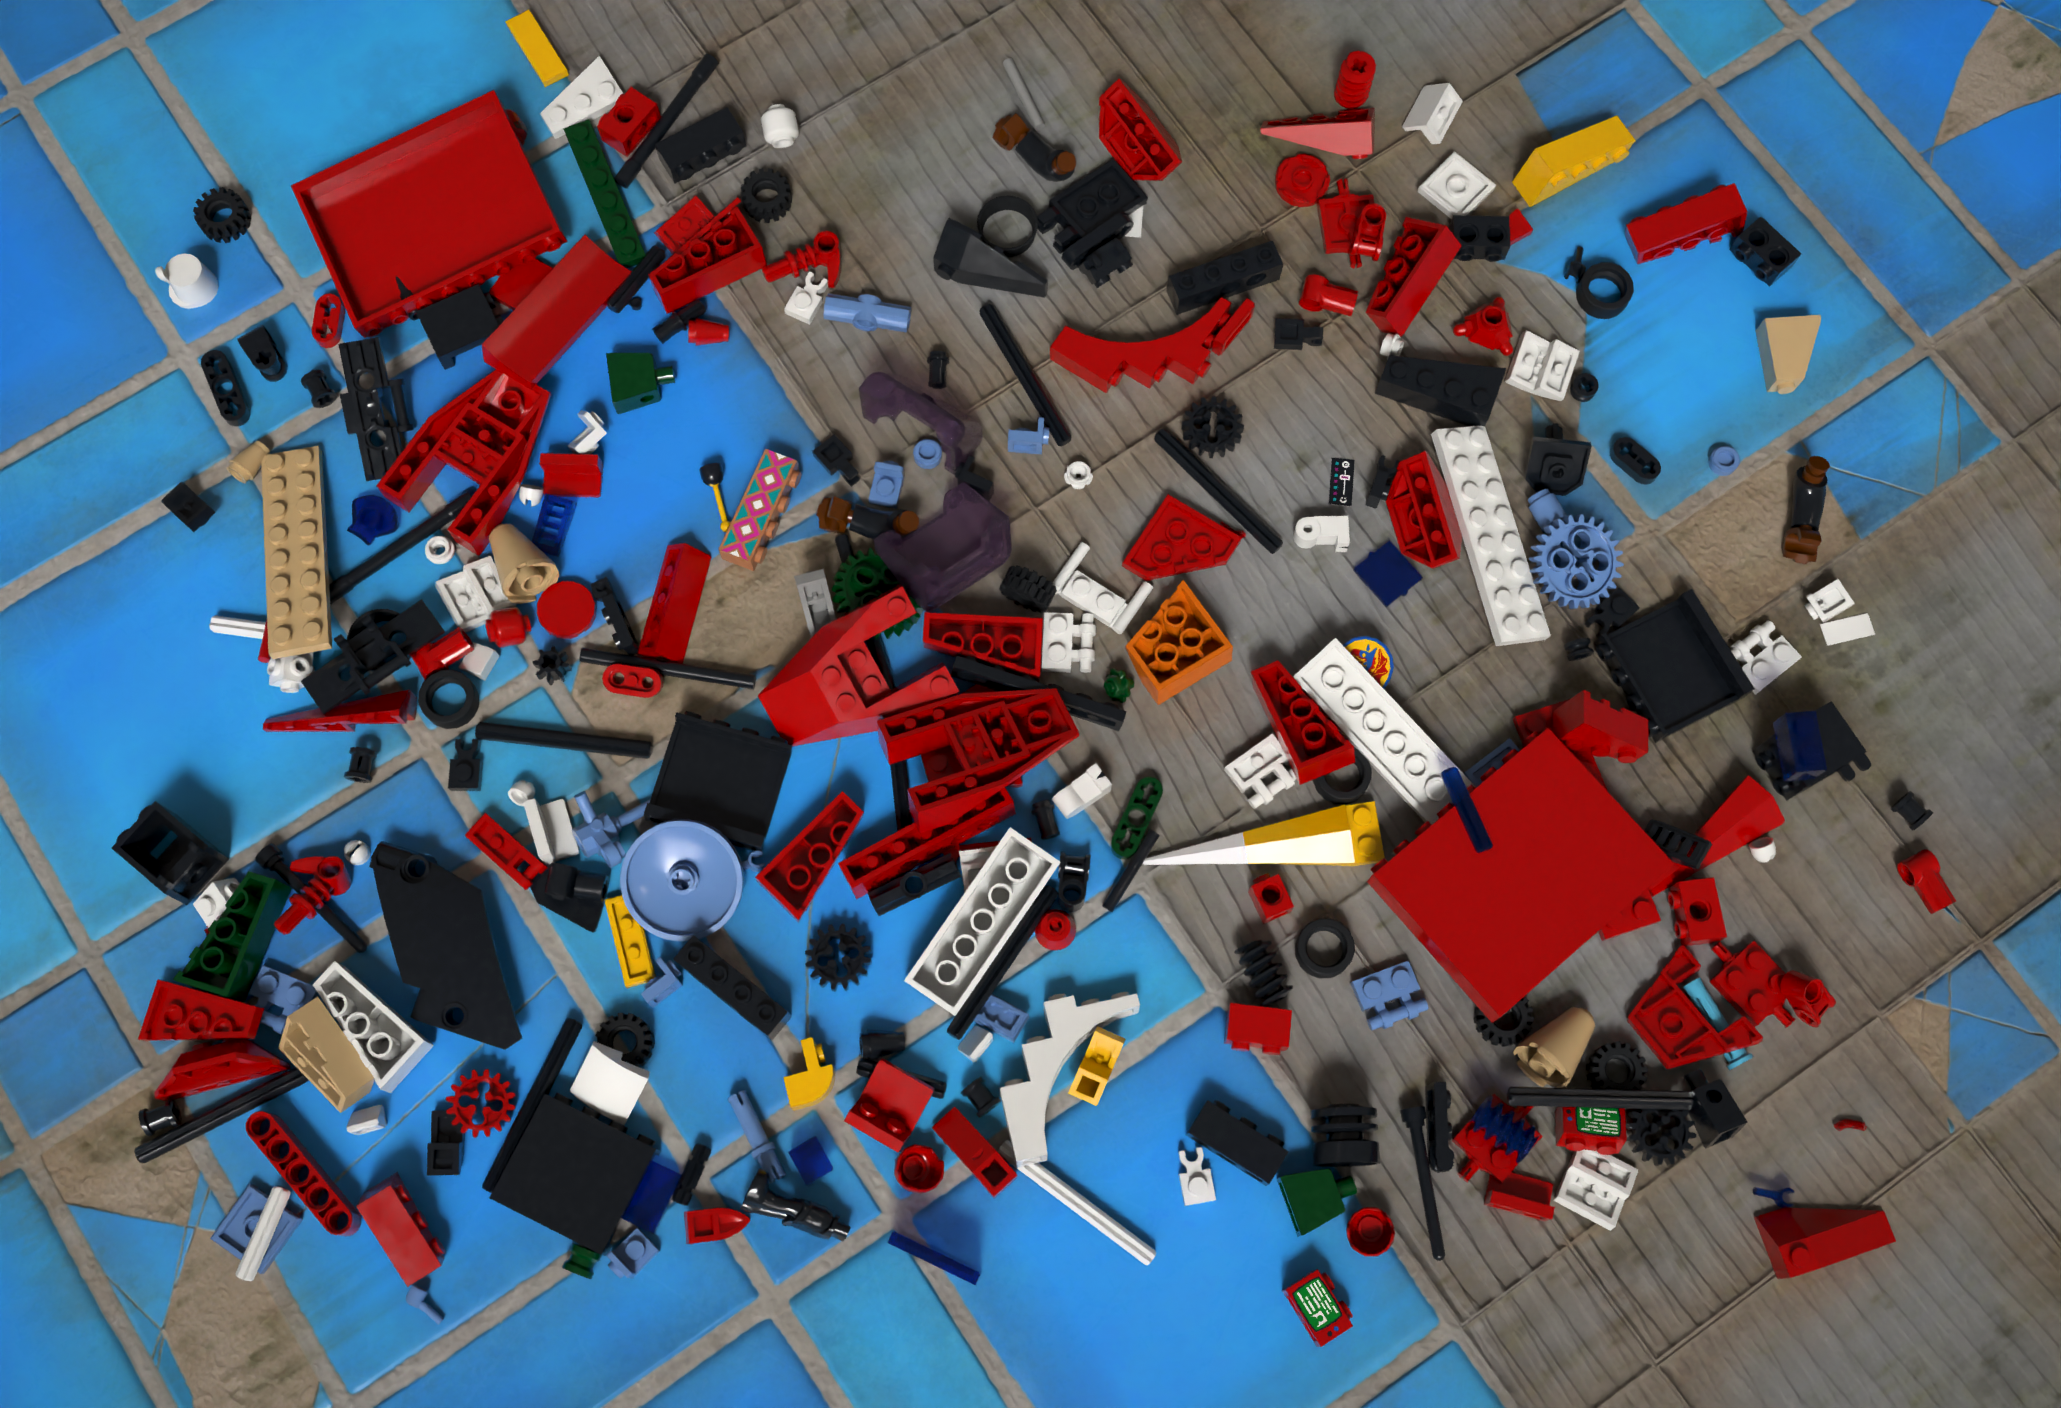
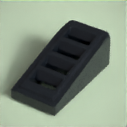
M1654 819L1649 821L1644 830L1672 862L1694 869H1699L1712 846L1708 840ZM1670 838L1671 840L1669 844L1667 845V847H1664L1668 839ZM1683 842V844H1682L1680 850H1679L1678 852H1676V850L1678 849L1680 843ZM1692 845L1696 846L1691 856L1688 857L1687 854Z

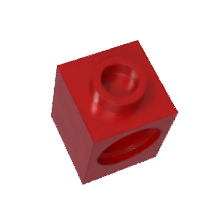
M1269 873L1253 880L1254 885L1250 887L1248 893L1263 924L1291 913L1294 905L1279 874L1270 877ZM1265 890L1273 891L1277 895V901L1275 903L1266 902L1262 897V892Z

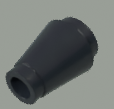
M867 1029L866 1033H860L861 1057H869V1060L904 1051V1032Z

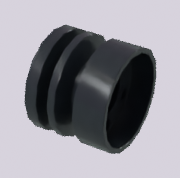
M1332 1104L1310 1111L1312 1120L1325 1121V1124L1312 1126L1311 1132L1326 1135V1141L1312 1144L1313 1166L1353 1167L1380 1164L1379 1142L1364 1139L1365 1133L1378 1130L1377 1124L1363 1123L1365 1119L1377 1117L1376 1108L1364 1107L1359 1104Z

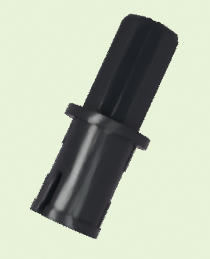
M695 300L678 313L673 311L672 316L652 328L659 341L664 344L680 331H686L689 320H696V318L706 312V309L700 300Z

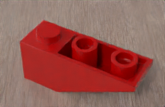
M956 1107L952 1108L932 1127L994 1199L1018 1177L1009 1164Z

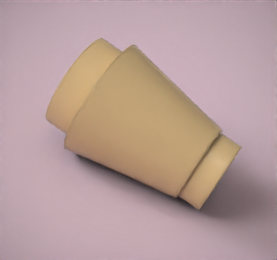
M255 441L229 460L230 465L227 467V470L235 479L242 483L253 480L261 467V461L265 455L270 453V450L260 441Z

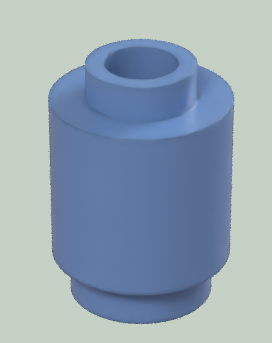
M1548 489L1541 490L1528 499L1530 504L1529 510L1542 532H1545L1544 526H1553L1554 519L1560 518L1563 521V516H1567L1555 494L1550 493Z

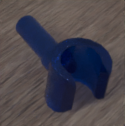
M1758 1187L1753 1188L1754 1195L1771 1198L1779 1207L1787 1208L1794 1206V1204H1788L1783 1200L1784 1192L1787 1194L1795 1193L1791 1188H1782L1777 1191Z

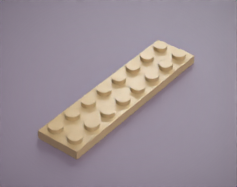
M319 446L267 454L261 461L268 654L272 659L332 649L322 451Z

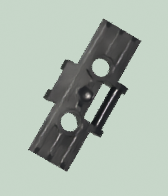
M380 337L340 343L338 346L348 393L340 394L347 433L348 435L357 434L366 481L382 479L403 451L399 433L414 430L413 424L409 423L402 385H405L404 379L388 381ZM366 372L374 377V385L367 390L362 388L359 383L360 376ZM384 388H391L398 426L391 427L389 420L384 418L381 398L384 397ZM378 430L383 431L386 436L385 443L380 447L375 446L371 441L372 433Z
M422 599L380 628L368 615L361 620L367 628L348 641L342 634L334 638V641L342 649L343 653L301 681L323 714H326L360 690L367 695L371 692L370 688L402 666L408 667L412 663L408 659L409 656L445 633ZM396 633L406 634V641L399 645L395 641L391 642V639ZM397 654L396 657L364 678L366 672L379 665L391 655ZM351 667L349 673L352 677L348 681L341 680L343 669Z

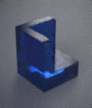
M816 1136L788 1152L808 1187L814 1185V1181L833 1171V1166Z

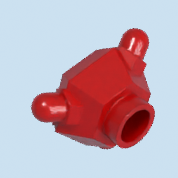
M1496 297L1491 303H1484L1465 316L1463 323L1456 324L1453 327L1454 335L1468 337V341L1491 350L1499 349L1505 356L1511 355L1513 346L1510 343V338L1513 335L1509 313L1504 308V299Z

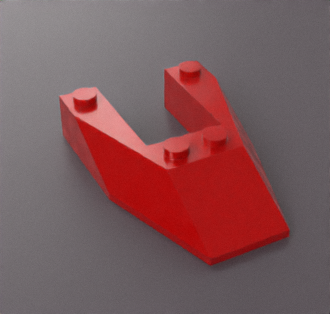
M494 370L428 417L376 486L387 500L409 513L446 464L480 484L479 488L447 529L455 542L480 556L490 543V533L497 525L502 523L525 476L551 393L537 384L531 390L499 370Z
M901 584L822 626L758 694V698L780 737L786 739L789 745L798 746L878 731V720L949 698L959 692L943 662L890 690L864 641L917 613Z
M1056 688L963 693L877 721L879 743L889 765L951 745L963 770L907 789L909 810L920 834L950 824L1079 737V731Z

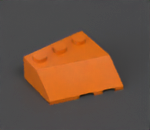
M1184 580L1177 586V590L1171 597L1161 604L1160 609L1151 620H1147L1125 646L1142 684L1157 705L1231 662L1233 651L1232 644Z

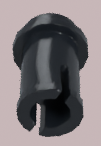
M932 351L930 356L927 357V363L930 364L928 386L933 389H942L947 386L946 365L949 364V358L944 351Z
M1043 800L1033 804L1034 810L1031 813L1036 816L1041 839L1047 840L1059 836L1060 832L1058 831L1053 814L1055 807L1050 804V800Z

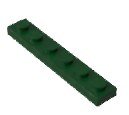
M588 119L563 128L618 263L625 268L637 265L645 256V252L590 120Z

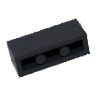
M728 107L656 143L655 147L659 160L675 184L681 180L691 178L694 173L704 168L714 166L719 160L729 155L739 153L742 148L746 147V142L741 127Z
M1207 1100L1186 1136L1263 1185H1269L1289 1152L1283 1148L1285 1143L1271 1134H1268L1267 1137L1256 1131L1258 1126L1244 1117L1238 1120L1229 1114L1231 1109L1217 1100H1214L1213 1103Z

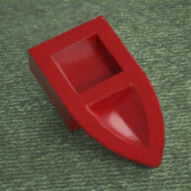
M729 1208L685 1211L686 1244L729 1238L745 1228L750 1222V1218L737 1210Z

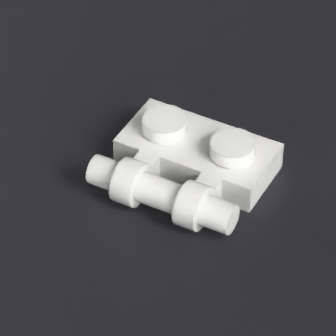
M1044 612L1041 671L1071 673V662H1080V672H1091L1092 662L1095 660V651L1092 650L1093 637L1096 635V626L1093 625V614H1082V624L1073 625V613ZM1072 637H1081V649L1072 650Z
M1769 620L1762 625H1756L1750 630V635L1742 641L1737 640L1730 647L1736 660L1738 659L1744 665L1742 669L1755 688L1753 690L1755 695L1802 658L1782 635L1774 642L1770 639L1769 634L1775 630V625ZM1758 644L1763 651L1754 657L1750 653V649Z
M1273 733L1224 768V771L1241 793L1250 787L1255 790L1256 794L1248 799L1253 809H1256L1261 804L1267 805L1273 800L1275 794L1284 788L1287 790L1292 787L1297 779L1292 768L1287 771L1282 765L1288 760ZM1274 772L1277 779L1268 786H1265L1261 779Z

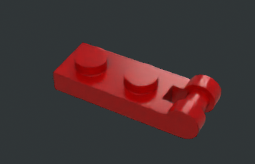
M486 813L465 834L472 843L525 890L530 888L533 884L531 881L538 873L542 874L548 868ZM525 860L530 865L521 873L517 868Z

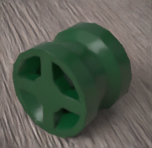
M572 1243L570 1247L571 1255L568 1260L564 1261L562 1268L582 1277L592 1279L594 1275L593 1266L596 1262L600 1261L602 1255Z

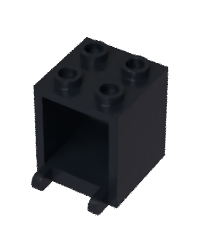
M1832 701L1772 735L1753 750L1758 766L1762 770H1766L1773 780L1774 789L1778 794L1784 796L1786 801L1835 772H1838L1844 781L1853 780L1855 772L1849 765L1852 761L1861 771H1866L1871 767V762L1865 754L1867 751Z
M156 801L140 812L138 820L129 829L121 832L117 837L116 843L112 846V849L159 890L185 905L192 901L229 860L227 856L181 817ZM172 831L178 837L156 859L150 853Z

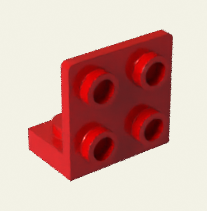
M882 1058L878 1061L859 1100L849 1110L844 1122L899 1153L910 1138L934 1092V1087Z

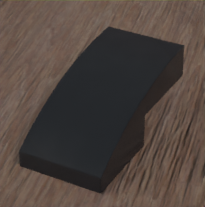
M434 1110L431 1114V1143L427 1145V1176L460 1175L465 1134L463 1135L460 1131L463 1125L460 1123L453 1126L451 1122L456 1115H448L446 1110Z

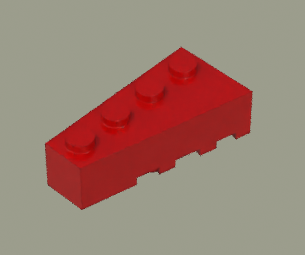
M738 207L730 211V216L723 222L717 221L710 227L711 231L701 239L696 237L691 241L689 248L684 252L674 254L648 274L654 292L667 314L767 266L762 246Z
M1409 217L1405 218L1403 222L1405 230L1402 236H1398L1395 241L1394 247L1396 251L1392 260H1387L1384 267L1386 275L1383 281L1378 282L1365 312L1381 332L1393 335L1398 334L1400 337L1404 335L1462 247L1446 225Z
M1278 660L1251 671L1254 691L1299 785L1355 763L1354 746L1339 733L1335 724L1325 717L1319 710V706L1303 692L1302 687Z
M843 791L755 877L756 881L798 923L863 818L864 811Z

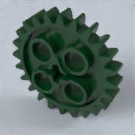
M869 548L865 555L859 550L855 557L849 555L845 563H841L838 572L833 578L835 583L831 591L836 594L832 601L841 603L836 610L837 613H848L901 584L917 613L882 631L887 639H890L893 631L899 637L904 629L910 631L912 626L918 622L921 617L920 615L925 609L923 603L927 596L921 594L925 589V585L917 584L921 574L912 575L911 572L915 566L905 567L903 565L905 557L897 561L893 551L887 557L882 548L877 555L874 554L872 548ZM885 576L890 577L893 581L888 580ZM858 579L863 580L866 584L861 583ZM880 632L879 634L875 635V639H878V637L880 636L881 632Z

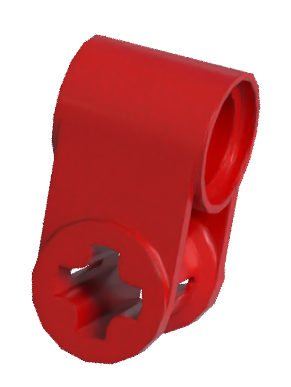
M1370 203L1363 208L1355 223L1349 255L1359 254L1372 257V261H1378L1382 250L1386 212L1381 205ZM1367 219H1371L1375 223H1370L1367 221Z
M1794 970L1788 971L1783 976L1780 990L1793 1007L1795 1014L1806 1024L1815 1028L1821 1024V1017L1828 1008H1833L1836 1005V1000L1829 994L1820 979Z

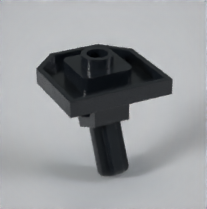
M1553 423L1545 428L1546 438H1532L1524 476L1536 493L1548 489L1550 493L1566 496L1583 485L1592 445L1591 442L1563 440L1562 427L1558 423Z

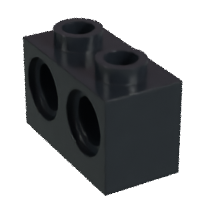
M1453 215L1449 229L1462 245L1454 259L1460 261L1486 259L1489 262L1505 260L1511 247L1509 216ZM1461 238H1466L1470 242H1465ZM1488 238L1495 239L1497 242H1492Z
M1759 217L1744 230L1729 249L1734 253L1737 260L1746 264L1754 272L1755 276L1759 280L1764 281L1769 287L1791 269L1802 254L1762 217Z

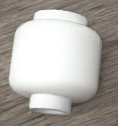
M782 104L770 106L769 110L761 117L765 141L772 144L774 148H786L793 145L794 140L799 136L795 112L790 108H785Z

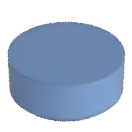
M932 439L919 441L913 449L914 461L923 469L935 468L942 459L940 445Z
M1720 446L1710 455L1708 460L1709 467L1717 475L1728 476L1739 466V454L1732 447Z

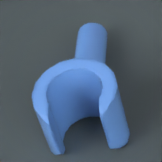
M753 851L749 855L748 860L741 861L743 869H750L753 872L762 871L765 863L755 865L751 860L763 856V853L761 851Z
M416 1285L411 1286L406 1295V1302L422 1312L424 1311L439 1325L444 1318L429 1304L423 1302L428 1291Z

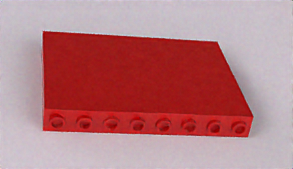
M494 90L291 185L354 328L364 338L376 336L383 329L393 324L397 325L405 322L409 317V313L415 309H423L477 284L481 286L486 280L494 276H502L508 273L511 268L519 264L530 263L536 256L545 252L555 251L562 244L568 242L510 118ZM396 276L413 295L401 300V292Z
M1549 728L1545 729L1541 734L1534 731L1522 742L1525 745L1522 750L1518 752L1514 748L1501 759L1504 763L1503 766L1498 770L1493 766L1480 777L1483 782L1475 788L1472 784L1458 795L1461 799L1460 802L1455 806L1448 803L1436 814L1439 819L1435 823L1431 824L1427 821L1414 832L1418 836L1411 843L1407 839L1400 843L1393 850L1395 856L1387 862L1383 858L1370 869L1373 875L1367 881L1491 1023L1502 1017L1674 865L1671 859Z

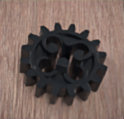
M1213 396L1211 402L1207 403L1203 397L1201 398L1200 406L1193 402L1190 411H1185V421H1182L1181 430L1185 431L1183 440H1191L1189 449L1192 450L1198 447L1199 456L1206 451L1209 458H1213L1214 452H1218L1221 457H1224L1226 448L1233 452L1235 443L1240 444L1241 433H1243L1244 425L1240 424L1243 416L1242 414L1235 415L1237 406L1227 407V399L1225 398L1221 403H1217L1216 396ZM1210 412L1217 413L1214 428L1216 430L1214 437L1215 443H1210L1208 441L1211 431ZM1200 424L1201 429L1195 428L1194 425ZM1224 426L1231 427V430H1225Z
M831 924L828 927V933L825 934L820 929L817 931L820 937L818 941L815 939L809 940V943L814 948L813 950L805 951V955L812 958L805 965L807 969H815L810 975L813 980L821 977L820 987L824 988L828 983H831L832 991L836 992L838 985H842L844 990L847 991L849 989V982L852 981L857 986L860 984L857 978L859 974L867 977L868 972L863 967L864 965H872V960L865 957V955L871 952L870 946L862 947L866 942V937L863 935L856 938L857 929L855 927L850 932H846L845 924H841L839 930L835 931ZM834 938L840 940L838 947L844 956L842 963L844 968L848 970L847 975L844 977L837 976L839 968L835 960H829L826 966L818 964L819 959L822 957L828 959L835 958V952L829 945L830 941ZM852 949L859 951V955L856 958H850L846 955Z
M1637 1109L1639 1112H1629L1628 1116L1633 1120V1123L1626 1124V1129L1632 1131V1135L1627 1137V1141L1635 1142L1636 1146L1632 1149L1633 1153L1643 1152L1642 1161L1646 1162L1653 1158L1654 1166L1662 1165L1664 1159L1668 1166L1675 1164V1158L1678 1160L1686 1158L1682 1150L1690 1151L1693 1149L1688 1139L1696 1138L1697 1134L1689 1132V1127L1695 1125V1121H1687L1685 1119L1689 1113L1688 1110ZM1647 1113H1651L1654 1116L1652 1123L1647 1121ZM1670 1116L1675 1118V1127L1665 1129L1661 1137L1652 1139L1651 1146L1645 1143L1646 1135L1656 1133L1659 1130L1658 1126L1669 1123ZM1669 1139L1674 1141L1675 1146L1673 1150L1667 1146Z

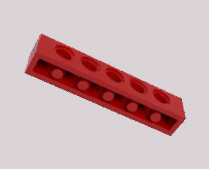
M1003 788L948 825L920 834L914 822L839 862V867L857 900L868 894V892L898 878L943 852L1015 815L1014 801L1007 789Z

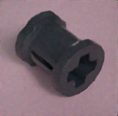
M313 370L301 378V384L305 389H308L312 397L311 403L316 408L329 406L337 398L335 390L330 389L326 382L327 377L323 370Z
M350 747L349 753L352 756L349 769L344 773V778L359 783H371L370 770L373 759L377 757V752L367 748Z
M1909 791L1890 809L1893 812H1898L1910 824L1909 828L1913 831L1922 825L1933 812L1930 809H1924L1913 798L1914 794Z
M983 1076L973 1081L961 1091L962 1096H967L978 1111L976 1115L979 1118L986 1115L1001 1102L999 1097L995 1098L986 1087Z
M173 1099L167 1100L165 1105L151 1110L145 1108L139 1111L140 1125L148 1137L155 1135L157 1130L172 1125L176 1127L181 1125V1112Z

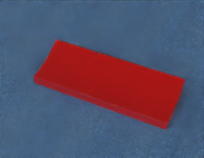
M584 235L483 342L484 362L532 390L608 306V299L632 271L619 264L601 250L590 238Z

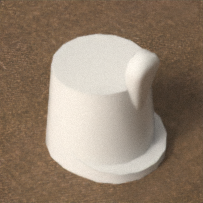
M191 254L176 255L167 263L165 270L162 266L155 269L157 277L170 284L169 296L181 308L191 309L204 306L211 302L217 294L219 288L217 278L197 257Z

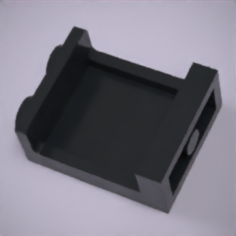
M479 284L416 311L430 343L445 370L455 366L452 357L482 345L503 322L501 315L494 316L491 310L496 308V305L490 293H483Z

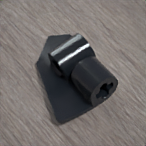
M559 863L545 865L548 868L542 874L538 873L531 881L533 884L530 888L536 902L592 933L596 932L605 904L604 900L608 892L609 876L577 870L578 868Z

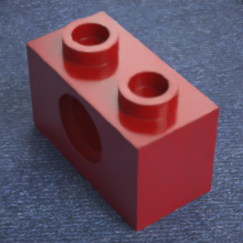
M630 87L625 94H621L618 97L615 106L600 118L597 128L601 140L628 157L660 119L658 105L633 87Z
M1714 877L1680 881L1669 888L1668 903L1670 908L1674 909L1676 916L1674 930L1676 937L1681 939L1682 945L1693 946L1716 943L1727 937ZM1690 906H1694L1700 911V919H1696L1691 915Z

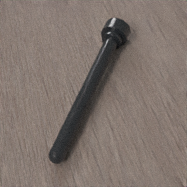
M274 843L265 846L257 854L255 861L263 869L275 871L298 894L302 895L300 889L304 886H309L284 863L283 852ZM324 901V906L321 909L315 908L316 912L357 952L363 953L367 950V943Z
M1425 1106L1400 1110L1402 1123L1405 1122L1406 1128H1410L1432 1255L1435 1260L1441 1261L1445 1258V1249L1422 1126H1425L1424 1119H1427Z

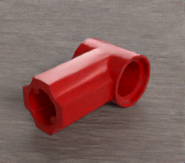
M1312 274L1305 278L1299 305L1303 309L1312 312H1319L1325 309L1352 316L1358 291L1330 284L1327 278Z
M458 627L437 642L428 643L412 654L411 657L424 680H426L431 674L440 670H449L448 666L475 649L470 637L462 628Z
M1923 849L1897 864L1900 877L1907 885L1915 888L1930 914L1956 902V899L1939 874L1940 864L1931 851Z

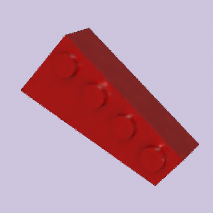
M1735 183L1728 186L1719 185L1702 196L1693 195L1676 206H1665L1650 216H1639L1632 219L1629 224H1626L1625 237L1636 263L1641 264L1669 256L1675 251V248L1680 247L1681 250L1687 251L1694 249L1703 240L1708 239L1710 244L1721 241V236L1732 233L1733 237L1739 236L1744 230L1747 210Z
M924 612L923 645L924 648L953 657L971 656L978 659L981 664L990 667L998 665L1007 669L1008 673L1017 676L1021 674L1029 675L1035 678L1036 682H1040L1043 618Z

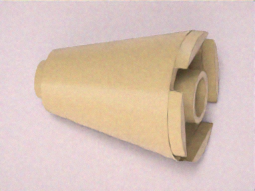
M500 524L492 530L489 535V541L502 591L509 601L518 604L533 602L537 600L535 595L542 591L544 592L549 586L557 583L559 571L556 564L514 525Z
M1571 1007L1524 1039L1513 1051L1514 1056L1518 1054L1520 1058L1517 1062L1519 1068L1529 1079L1541 1087L1548 1084L1554 1088H1566L1595 1029L1592 1014L1584 1008Z

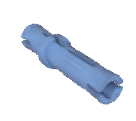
M746 1090L738 1092V1097L736 1094L730 1096L728 1102L731 1104L753 1149L751 1153L753 1159H757L761 1168L769 1172V1184L775 1182L776 1177L780 1180L786 1176V1173L774 1152L776 1149L774 1142L769 1141L747 1096Z

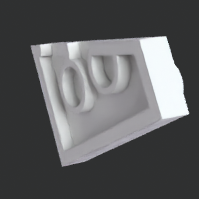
M598 56L540 114L554 139L565 135L563 128L588 119L592 121L609 112L623 92L601 57Z

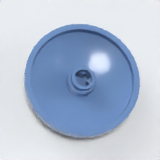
M673 819L649 828L634 841L622 863L620 888L629 913L640 926L660 938L684 942L689 941L693 935L698 939L707 937L726 924L741 900L744 888V872L742 862L735 847L719 830L697 820Z

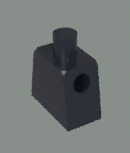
M1702 1069L1694 1070L1684 1076L1694 1099L1692 1109L1688 1110L1691 1120L1695 1121L1694 1126L1705 1149L1733 1138L1745 1126L1747 1120L1723 1081L1718 1079L1709 1083Z

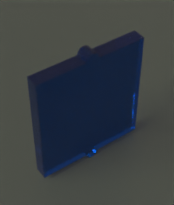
M1390 540L1377 551L1370 552L1368 558L1353 569L1386 608L1400 596H1406L1408 590L1423 579Z

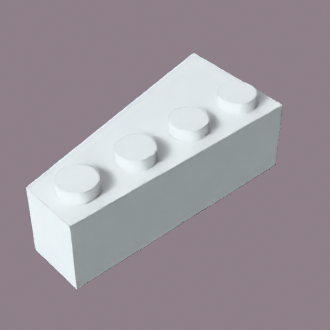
M334 961L313 984L333 1017L336 1018L342 1027L343 1033L355 1047L365 1067L369 1069L375 1078V1082L380 1090L392 1093L434 1046L342 964Z

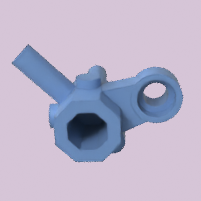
M582 791L576 794L574 798L584 816V823L572 829L578 847L587 858L597 853L604 858L610 868L618 865L626 855L618 833L622 832L621 828L644 816L646 805L650 803V800L615 818L614 816L609 817L604 812L597 816L586 792Z

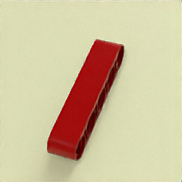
M258 1111L250 1115L246 1122L247 1134L330 1234L346 1237L355 1234L361 1226L359 1212L279 1116L264 1111ZM269 1119L270 1128L267 1133L262 1135L260 1125L264 1120ZM288 1142L289 1153L284 1158H281L279 1149L282 1144ZM303 1166H307L309 1175L306 1180L300 1182L298 1178L299 1170ZM326 1189L329 1194L328 1201L320 1206L317 1199L318 1194ZM342 1213H346L348 1224L340 1230L337 1226L338 1217Z

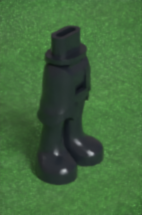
M761 1168L758 1169L740 1209L751 1214L755 1213L782 1219L783 1226H793L822 1239L829 1240L831 1236L841 1241L846 1239L851 1226L838 1221L840 1216L835 1215L833 1217L832 1212L827 1207L802 1198H785L776 1194L769 1188V1172Z

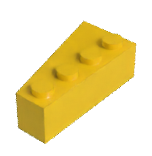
M1614 116L1535 148L1512 183L1529 207H1532L1614 162H1621L1629 155L1630 152L1628 150L1636 140L1619 117Z

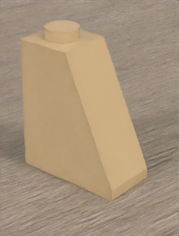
M1821 315L1765 318L1756 329L1767 392L1791 393L1804 380L1821 323Z

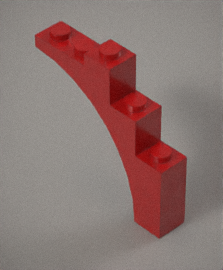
M1221 297L1207 314L1191 326L1173 335L1152 341L1131 343L1106 341L1085 335L1065 326L1050 346V360L1105 393L1108 392L1111 386L1116 387L1119 384L1123 374L1150 389L1155 381L1159 383L1163 379L1167 369L1194 385L1198 377L1204 378L1211 367L1209 358L1213 339L1218 329H1222L1232 316L1229 314L1231 302Z

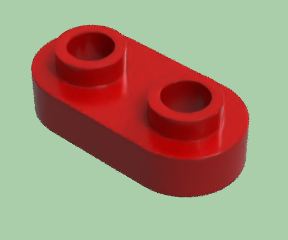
M617 663L607 667L602 677L605 688L616 694L650 698L657 695L663 688L662 675L656 669ZM618 672L624 675L623 683L616 681L615 677ZM646 677H650L653 680L651 688H648L644 683Z

